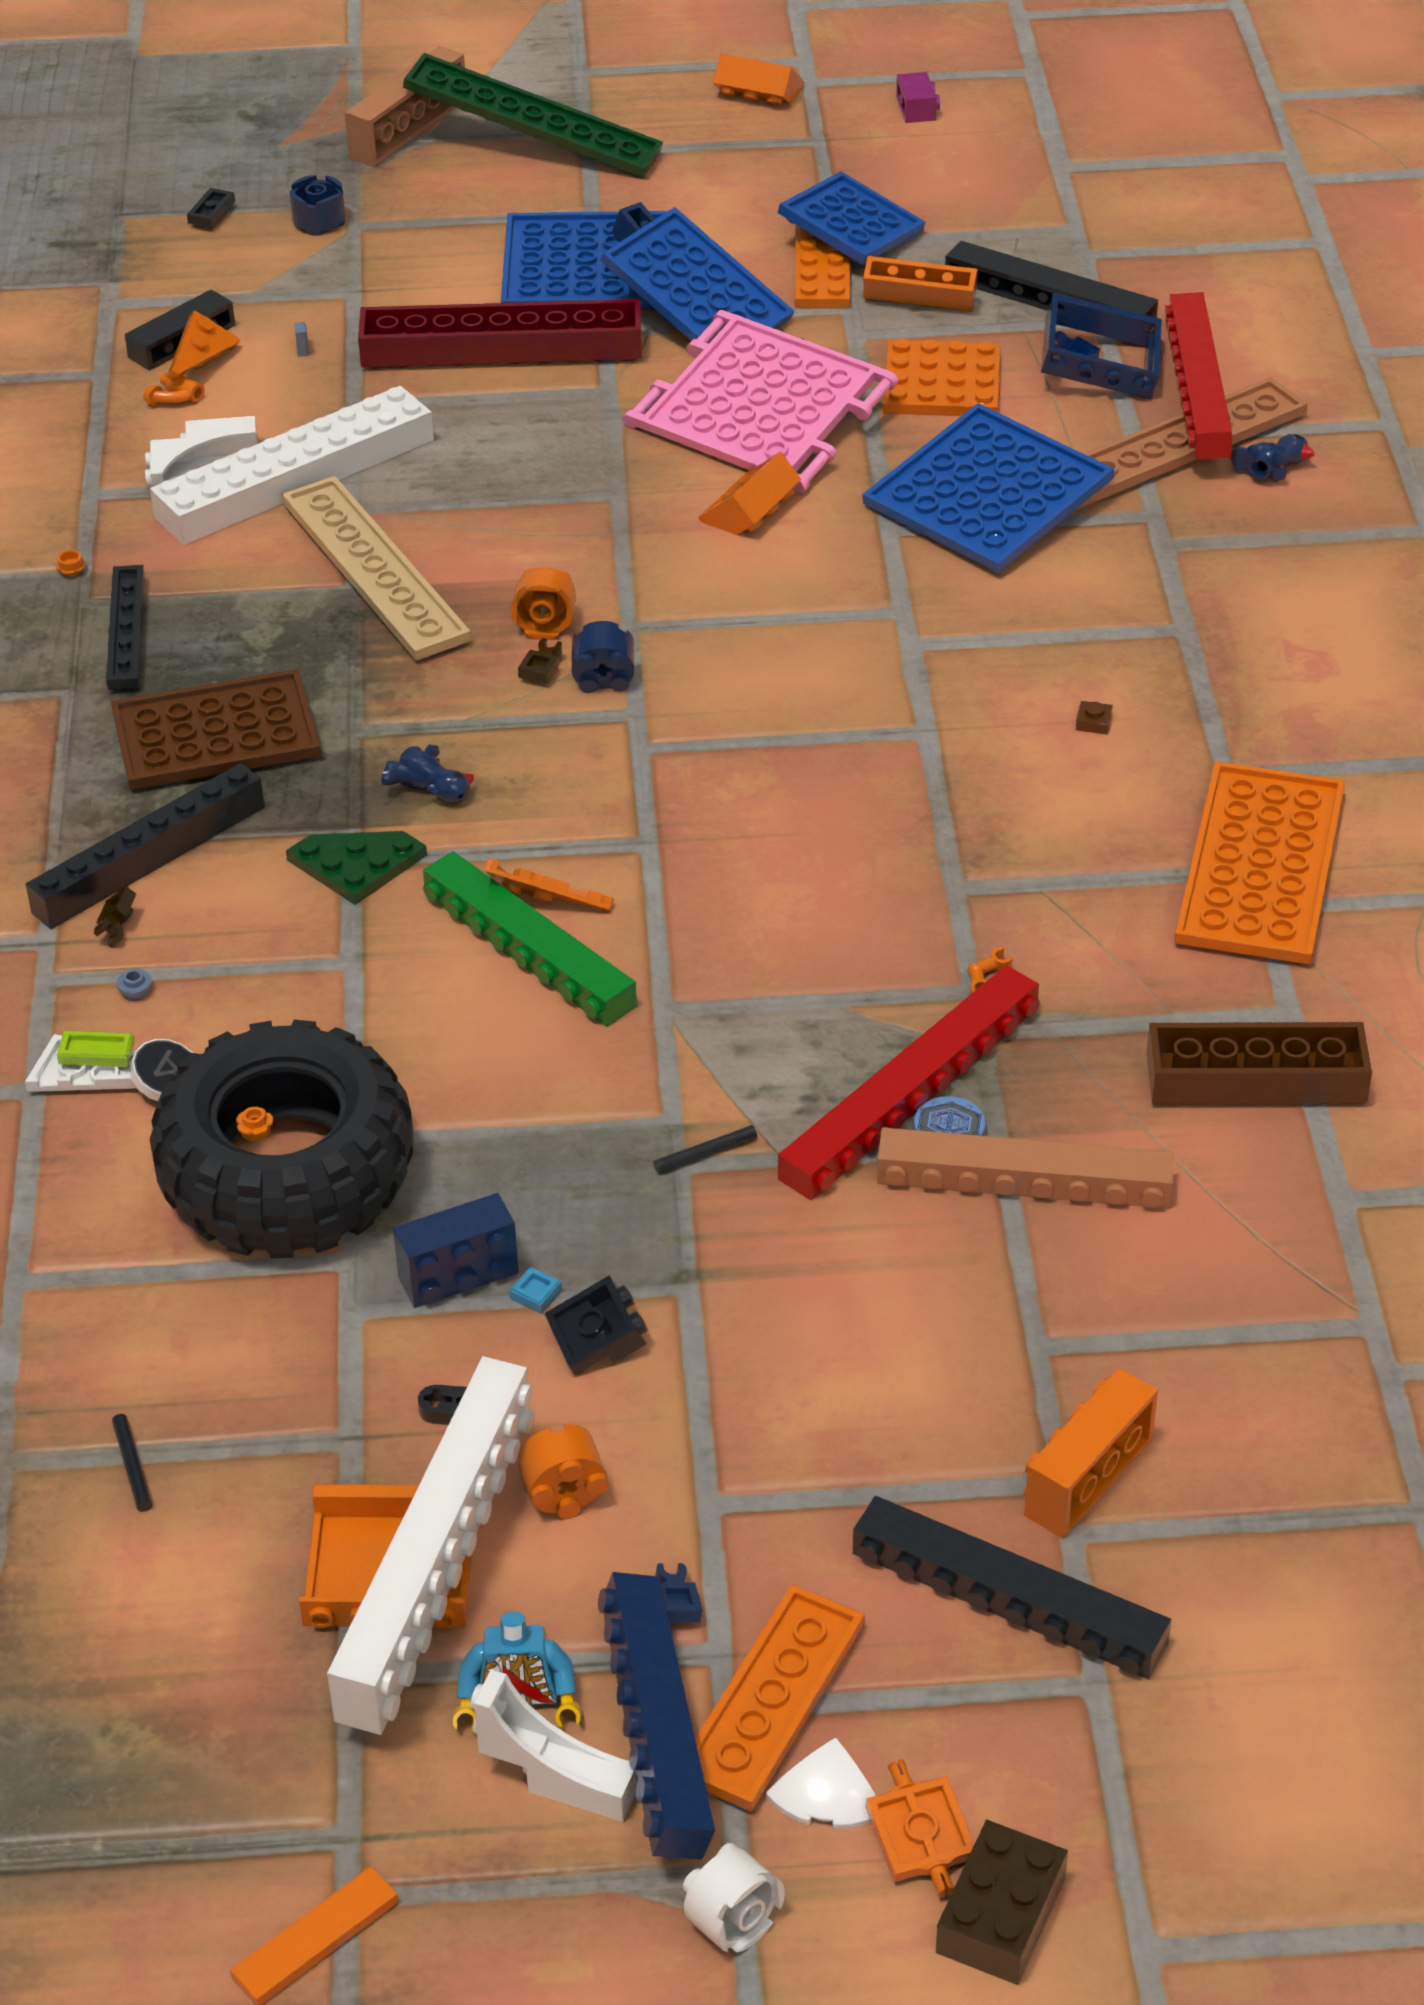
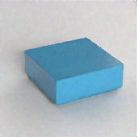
M530 1267L510 1289V1300L542 1314L562 1291V1281Z

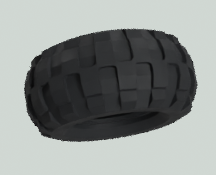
M294 1019L291 1026H272L271 1020L249 1024L250 1030L247 1032L232 1035L227 1031L208 1040L209 1046L205 1048V1053H190L177 1066V1071L173 1074L171 1081L166 1083L164 1091L160 1095L151 1120L153 1130L149 1140L157 1183L165 1200L173 1209L177 1208L178 1215L207 1241L217 1238L221 1245L227 1247L228 1251L249 1256L254 1249L267 1250L270 1253L271 1259L294 1258V1250L314 1247L316 1253L337 1247L341 1235L347 1232L359 1235L375 1223L374 1219L379 1216L381 1209L390 1206L408 1173L407 1166L413 1156L414 1134L408 1096L402 1085L398 1082L397 1075L387 1062L371 1046L364 1047L361 1041L356 1040L354 1034L338 1027L328 1032L322 1031L317 1027L315 1021ZM250 1107L265 1109L266 1113H270L273 1116V1122L292 1119L306 1120L318 1123L331 1130L316 1144L284 1155L255 1154L234 1145L242 1137L237 1129L236 1119L241 1112Z

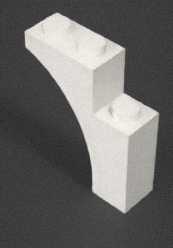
M255 416L185 421L186 433H180V438L150 440V452H145L147 468L145 469L147 487H154L163 481L171 480L190 470L198 469L217 459L225 458L237 453L241 449L258 444Z
M491 1669L484 1684H478L475 1687L470 1703L471 1709H474L475 1712L473 1733L477 1734L479 1753L522 1766L523 1773L527 1774L528 1792L623 1822L636 1795L637 1787L636 1772L630 1768L629 1761L604 1753L566 1734L541 1716L525 1701L513 1686L507 1674Z

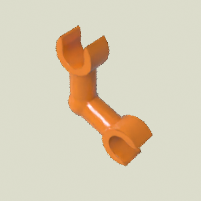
M1005 947L995 948L991 952V957L978 962H972L968 966L967 970L972 982L969 995L987 981L984 978L985 973L993 970L998 972L1006 965L1012 968L1013 957L1001 960L1004 956Z

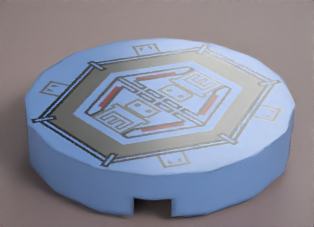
M949 1096L929 1100L918 1108L914 1117V1130L985 1136L984 1114L978 1106L966 1099Z

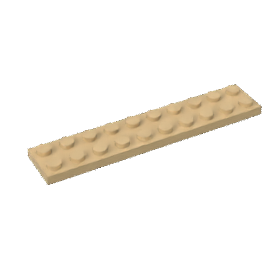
M336 476L282 494V501L285 507L416 661L471 641V631Z

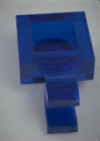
M1062 331L1055 332V341L1058 343L1054 344L1055 348L1099 358V347L1080 337L1071 339Z

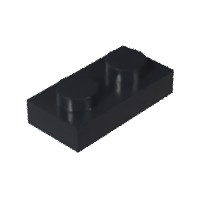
M210 188L187 213L188 224L197 225L201 228H213L234 204V192Z

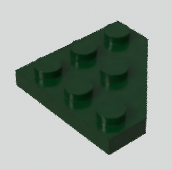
M404 831L310 834L286 850L288 862L354 905L427 856L426 845Z

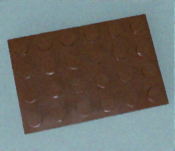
M298 669L111 701L130 790L177 783L201 777H211L222 774L239 763L251 769L321 756L319 740Z

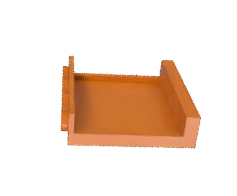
M314 1484L312 1499L315 1513L304 1597L299 1598L303 1626L327 1628L329 1626L351 1625L419 1485ZM472 1555L465 1556L459 1584L456 1588H450L447 1594V1606L444 1616L440 1621L435 1620L432 1627L441 1629L466 1627Z

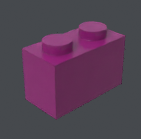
M927 72L897 74L896 98L905 123L935 121L936 110H940L939 94H935L934 81L930 82Z

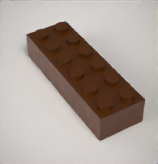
M1363 1022L1149 1023L1146 1055L1152 1103H1367L1372 1069Z

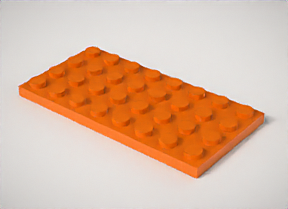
M1215 761L1176 927L1174 943L1311 965L1345 780Z

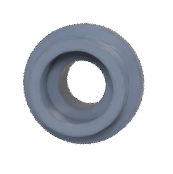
M130 969L122 973L117 979L119 992L128 1000H140L146 997L152 986L150 974L140 969Z

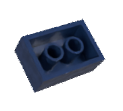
M499 1193L393 1227L398 1278L414 1308L434 1303L440 1299L470 1291L473 1288L519 1273L515 1222Z

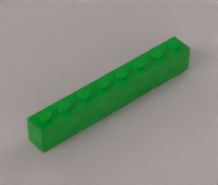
M450 852L423 869V890L430 901L439 904L453 918H458L469 926L475 934H480L491 942L497 950L503 951L513 958L520 967L528 969L542 983L550 985L565 1000L576 1004L590 1018H595L608 1027L637 1007L636 981L456 852Z

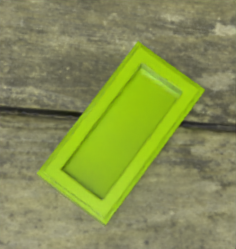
M64 1031L57 1053L58 1064L128 1067L135 1044L134 1035L132 1033Z

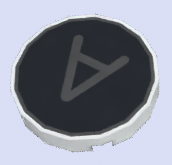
M170 1039L147 1041L133 1055L130 1064L131 1080L140 1092L150 1099L159 1101L166 1083L171 1081L173 1074L177 1071V1066L193 1052L183 1044Z

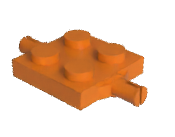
M899 1759L898 1765L895 1760L888 1765V1770L896 1786L887 1793L867 1798L865 1806L894 1883L919 1875H931L938 1897H945V1892L947 1896H950L954 1886L947 1869L953 1865L967 1862L973 1849L974 1841L948 1776L930 1781H912L905 1765V1760Z

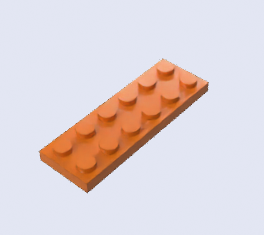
M795 224V308H850V257L839 250L831 248L829 244L818 237L811 236L808 231Z
M790 1585L695 1737L707 1793L750 1812L753 1811L864 1626L865 1614L796 1585Z

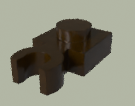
M542 638L538 642L539 651L529 650L519 665L518 678L548 684L559 667V658L562 656V642L558 641L554 647H547V638Z

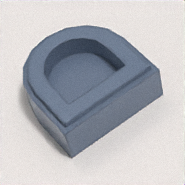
M305 322L295 323L298 357L308 356L307 326Z

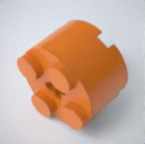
M547 567L524 571L515 588L511 616L516 626L518 624L526 635L540 640L542 638L553 639L570 626L576 602V590L570 575L565 571H558Z
M563 1424L565 1430L552 1432L549 1427L535 1433L526 1440L520 1448V1462L518 1464L534 1507L546 1513L558 1514L560 1518L569 1519L578 1515L582 1507L591 1503L599 1494L605 1492L608 1489L609 1483L590 1432L579 1425Z

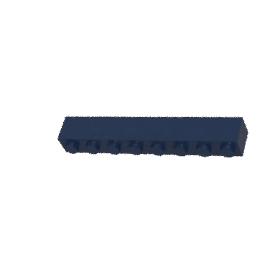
M612 1572L607 1587L602 1588L599 1593L598 1609L600 1613L604 1614V1639L606 1643L610 1644L611 1648L610 1669L611 1673L616 1674L617 1703L622 1706L624 1713L623 1734L629 1738L630 1742L629 1763L630 1768L636 1772L637 1802L642 1803L643 1833L645 1837H649L652 1856L702 1860L714 1835L715 1826L659 1576Z

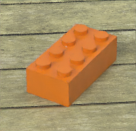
M1119 1367L1108 1379H1101L1092 1397L1086 1403H1079L1073 1411L1070 1421L1063 1428H1056L1047 1446L1041 1452H1034L1029 1458L1025 1467L1027 1485L1023 1492V1497L1026 1498L1024 1516L1064 1539L1152 1441L1158 1389Z

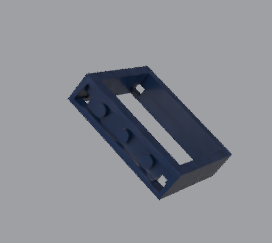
M1053 293L1045 316L1041 373L1151 399L1160 372L1162 319ZM1058 304L1064 305L1063 310L1057 309ZM1056 325L1145 346L1144 369L1055 348ZM1146 326L1154 327L1152 332L1145 331ZM1053 355H1059L1060 358L1055 359L1053 358Z

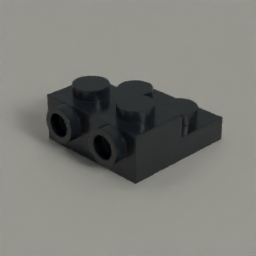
M610 1275L544 1313L566 1362L575 1375L607 1356L610 1357L613 1363H616L647 1344L642 1334L649 1330L639 1312L636 1311L632 1314L629 1308L635 1305L632 1295L625 1285L618 1287Z

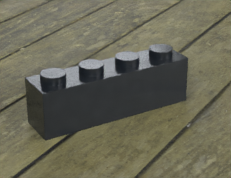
M211 289L125 333L128 358L149 371L174 358L188 318L194 310L208 317L225 330L235 326L233 302Z

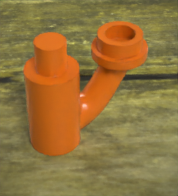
M164 373L160 377V383L166 386L168 392H163L162 387L158 385H150L145 389L143 398L148 405L153 407L157 406L160 402L178 403L190 400L197 403L203 398L205 388L203 384L184 376L170 380L167 378V374Z

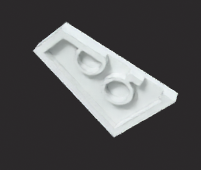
M54 1034L25 1081L27 1092L137 1088L130 1075V1064L135 1051H132L128 1067L58 1064L57 1053L62 1035Z

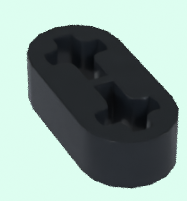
M430 1385L425 1387L418 1395L421 1418L428 1423L449 1425L467 1387L450 1385ZM439 1401L437 1407H431L434 1405V1402Z

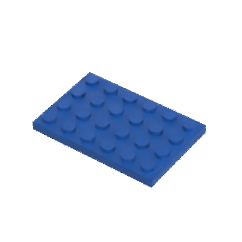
M676 207L605 251L600 260L691 341L697 339L713 322V316L719 310L730 312L773 329L783 325L794 314V310Z

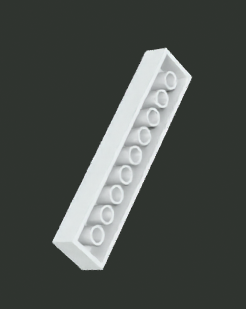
M402 386L390 388L386 392L366 398L349 407L341 408L339 411L325 417L317 418L308 424L290 429L286 433L268 438L259 444L241 449L237 453L217 459L203 467L190 470L181 476L163 481L161 484L151 487L150 495L154 518L184 546L282 505L283 493L336 476L338 480L344 479L434 441L432 412Z
M482 1356L327 1672L334 1722L382 1735L388 1720L393 1721L396 1718L400 1707V1694L404 1686L409 1687L413 1682L416 1673V1660L420 1653H426L432 1637L431 1628L435 1620L440 1621L444 1616L447 1606V1594L451 1587L456 1588L459 1584L463 1560L466 1555L471 1556L474 1552L480 1524L485 1525L488 1522L492 1509L491 1501L495 1493L500 1494L506 1481V1469L509 1463L514 1464L518 1458L520 1439L523 1433L528 1434L532 1428L534 1410H530V1401L533 1387L528 1384L527 1367Z

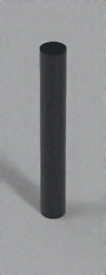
M753 1125L654 1160V1168L658 1174L754 1140L757 1138V1132Z
M117 1414L112 1418L113 1427L137 1510L145 1512L150 1510L153 1504L128 1418L125 1414Z

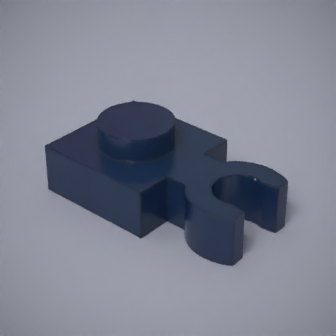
M658 1563L655 1576H659L669 1623H700L703 1609L696 1583L685 1582L687 1568L683 1563H678L676 1574L667 1573L664 1570L663 1563Z

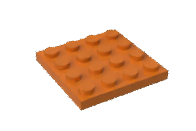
M931 339L924 341L888 340L886 370L893 372L899 381L892 390H888L884 394L883 414L962 416L977 403L998 412L1000 343L989 341L980 343L963 342L960 340L944 342Z

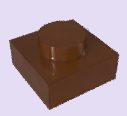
M1081 701L1076 719V730L1107 735L1113 705Z

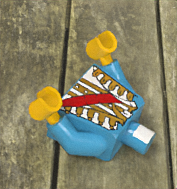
M512 1611L503 1614L500 1619V1626L485 1629L483 1642L474 1644L460 1664L457 1698L461 1700L460 1706L455 1709L452 1715L455 1730H457L458 1717L463 1713H468L473 1717L471 1732L473 1731L475 1712L470 1707L472 1694L478 1684H484L491 1669L507 1674L513 1686L529 1705L557 1704V1697L560 1696L561 1705L555 1714L558 1726L561 1728L564 1726L562 1711L565 1709H570L575 1713L576 1724L578 1725L582 1718V1709L577 1702L573 1701L572 1694L576 1693L571 1658L554 1640L547 1639L544 1627L540 1625H526L525 1616L520 1612Z

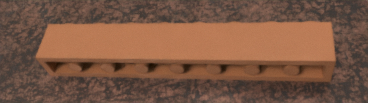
M882 1127L878 1153L877 1184L1170 1209L1174 1152Z

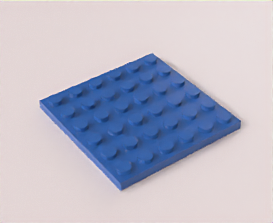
M667 211L649 212L655 219H657ZM619 212L507 213L501 303L640 299V309L656 310L600 261L605 251L619 243L612 234V229Z
M977 403L864 492L862 499L863 504L1000 573L1114 479V468Z

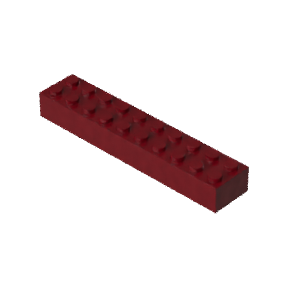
M640 299L360 307L358 332L361 367L380 368L382 366L408 367L426 365L433 367L448 364L462 366L465 364L491 365L494 363L520 364L522 362L548 363L553 361L572 363L587 360L602 362L605 360L631 361L642 359Z

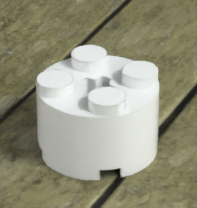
M733 1843L725 1844L717 1855L702 1869L697 1868L691 1871L683 1883V1890L687 1893L684 1901V1914L686 1918L725 1952H728V1948H732L735 1952H741L759 1941L774 1923L768 1918L774 1906L780 1910L785 1898L783 1883L750 1854Z

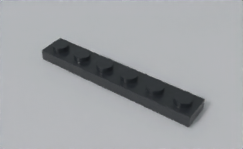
M144 565L113 566L106 674L108 690L139 688L145 582Z

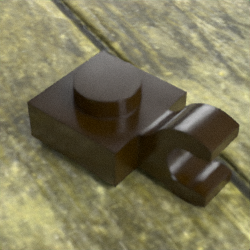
M127 886L106 900L96 922L98 925L94 929V935L96 936L105 931L108 932L110 936L108 946L110 947L122 940L123 930L120 925L125 923L133 913L131 906L136 893Z

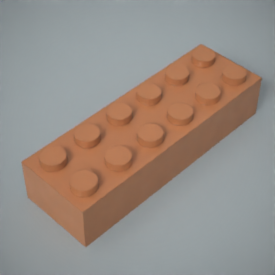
M441 46L429 53V55L465 68L464 54ZM414 63L345 112L349 159L375 167L456 109V107L439 103L432 98L415 94L403 88L404 78L415 65Z

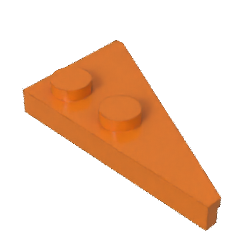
M194 310L188 318L167 378L170 380L179 378L188 370L196 369L209 362L211 358L219 357L225 350L229 348L231 350L234 349L240 342V338Z
M489 858L487 860L485 872L516 896H520L521 892L532 894L533 899L544 903H552V899L611 912L614 901L613 897L591 890L585 892L569 888V883L522 868L514 869V873L510 874L498 864L499 861Z

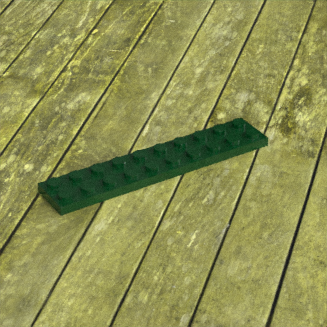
M426 53L421 55L403 81V88L415 94L424 95L439 103L448 104L464 112L475 114L488 121L499 123L512 130L523 132L536 139L547 141L560 148H566L584 157H590L608 166H614L643 178L662 150L663 141Z

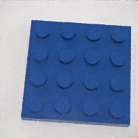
M842 171L780 203L777 212L785 217L788 222L798 225L808 231L811 236L818 237L829 244L831 248L841 251L854 262L862 265L867 262L868 256L878 257L921 233L926 223Z

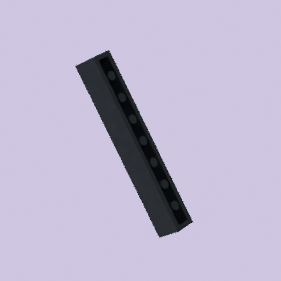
M960 241L945 256V265L977 269L978 290L1046 311L1048 310L1052 294L1057 293L1157 318L1158 299L965 241ZM1058 304L1057 309L1063 310L1064 305ZM1146 326L1145 331H1150L1153 327Z
M239 763L30 880L25 885L31 913L51 930L265 808L261 778L245 765Z
M876 1495L853 1529V1554L859 1556L865 1562L885 1567L905 1579H913L932 1587L940 1594L953 1596L969 1603L978 1610H986L1005 1618L1013 1625L1026 1627L1044 1635L1051 1641L1071 1646L1080 1650L1088 1657L1099 1658L1111 1663L1126 1673L1136 1674L1149 1680L1169 1644L1171 1618Z

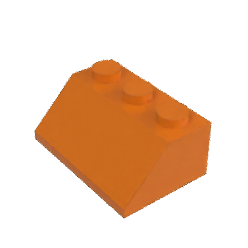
M720 53L713 79V84L723 95L734 96L735 93L741 94L745 99L751 101H758V98L766 99L768 103L781 106L782 103L791 104L805 83L791 66Z
M780 451L742 475L698 518L703 523L735 535L740 534L746 529L751 533L764 523L762 519L764 515L768 517L780 508L779 501L784 502L796 492L793 487L802 479Z

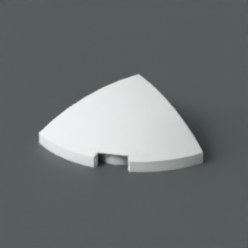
M837 1738L832 1739L800 1761L766 1792V1799L789 1818L805 1825L811 1824V1817L822 1822L832 1821L834 1830L852 1829L871 1824L865 1807L866 1799L876 1796L856 1763Z

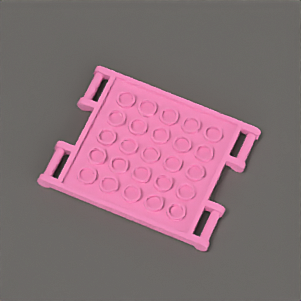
M719 310L713 316V322L704 332L686 346L687 352L696 359L673 384L662 380H655L646 396L633 410H628L622 417V420L629 428L639 427L747 470H751L781 451L797 472L812 453L817 454L802 474H798L802 480L793 487L797 493L803 494L810 487L809 482L825 463L831 462L837 455L835 448L823 442V440L848 411L854 413L860 420H867L872 414V408L888 390H892L898 384L899 380L893 372L730 312ZM874 381L879 382L864 401L859 400Z

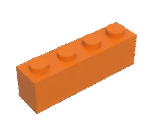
M874 256L867 257L863 276L864 298L973 312L977 290V269Z

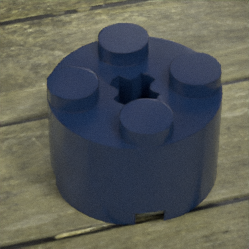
M310 175L296 180L291 185L290 204L293 223L297 227L307 230L309 235L318 236L324 230L340 227L345 224L343 188L341 182L334 177L325 176L326 180H317V175Z
M595 621L584 625L583 631L574 634L572 638L571 672L583 692L592 693L597 689L607 688L624 691L629 687V682L634 675V638L628 630L626 633L619 629V624L610 621Z

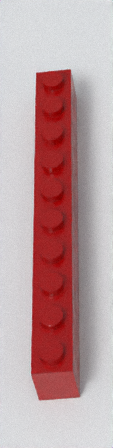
M1204 292L1170 294V305H1165V322H1167V332L1170 335V349H1172L1173 363H1175V376H1177L1178 390H1180V403L1183 405V419H1185L1186 434H1188L1189 448H1194L1196 460L1232 457V429Z
M1008 965L1004 966L778 1154V1180L810 1201L820 1192L828 1190L839 1176L845 1171L853 1169L859 1159L879 1146L882 1127L900 1129L904 1121L917 1112L918 1108L932 1099L937 1093L944 1092L950 1082L960 1074L966 1073L982 1055L990 1053L995 1044L1005 1036H1010L1016 1027L1027 1017H1032L1040 1004L1038 1000L1039 983Z

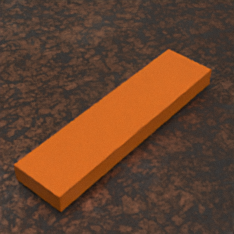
M372 1866L368 1867L230 1970L231 1978L255 2005H263L399 1902L398 1894Z

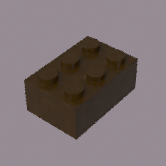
M986 1819L937 1924L936 1954L1019 1985L1065 1881L1068 1850Z

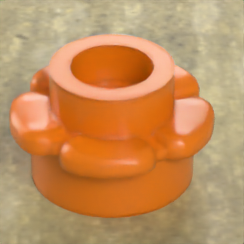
M65 550L57 556L58 562L55 567L57 571H61L65 576H77L85 568V560L77 550Z
M247 1108L236 1119L237 1129L246 1140H263L271 1132L273 1116L270 1113H266V1110L263 1108Z

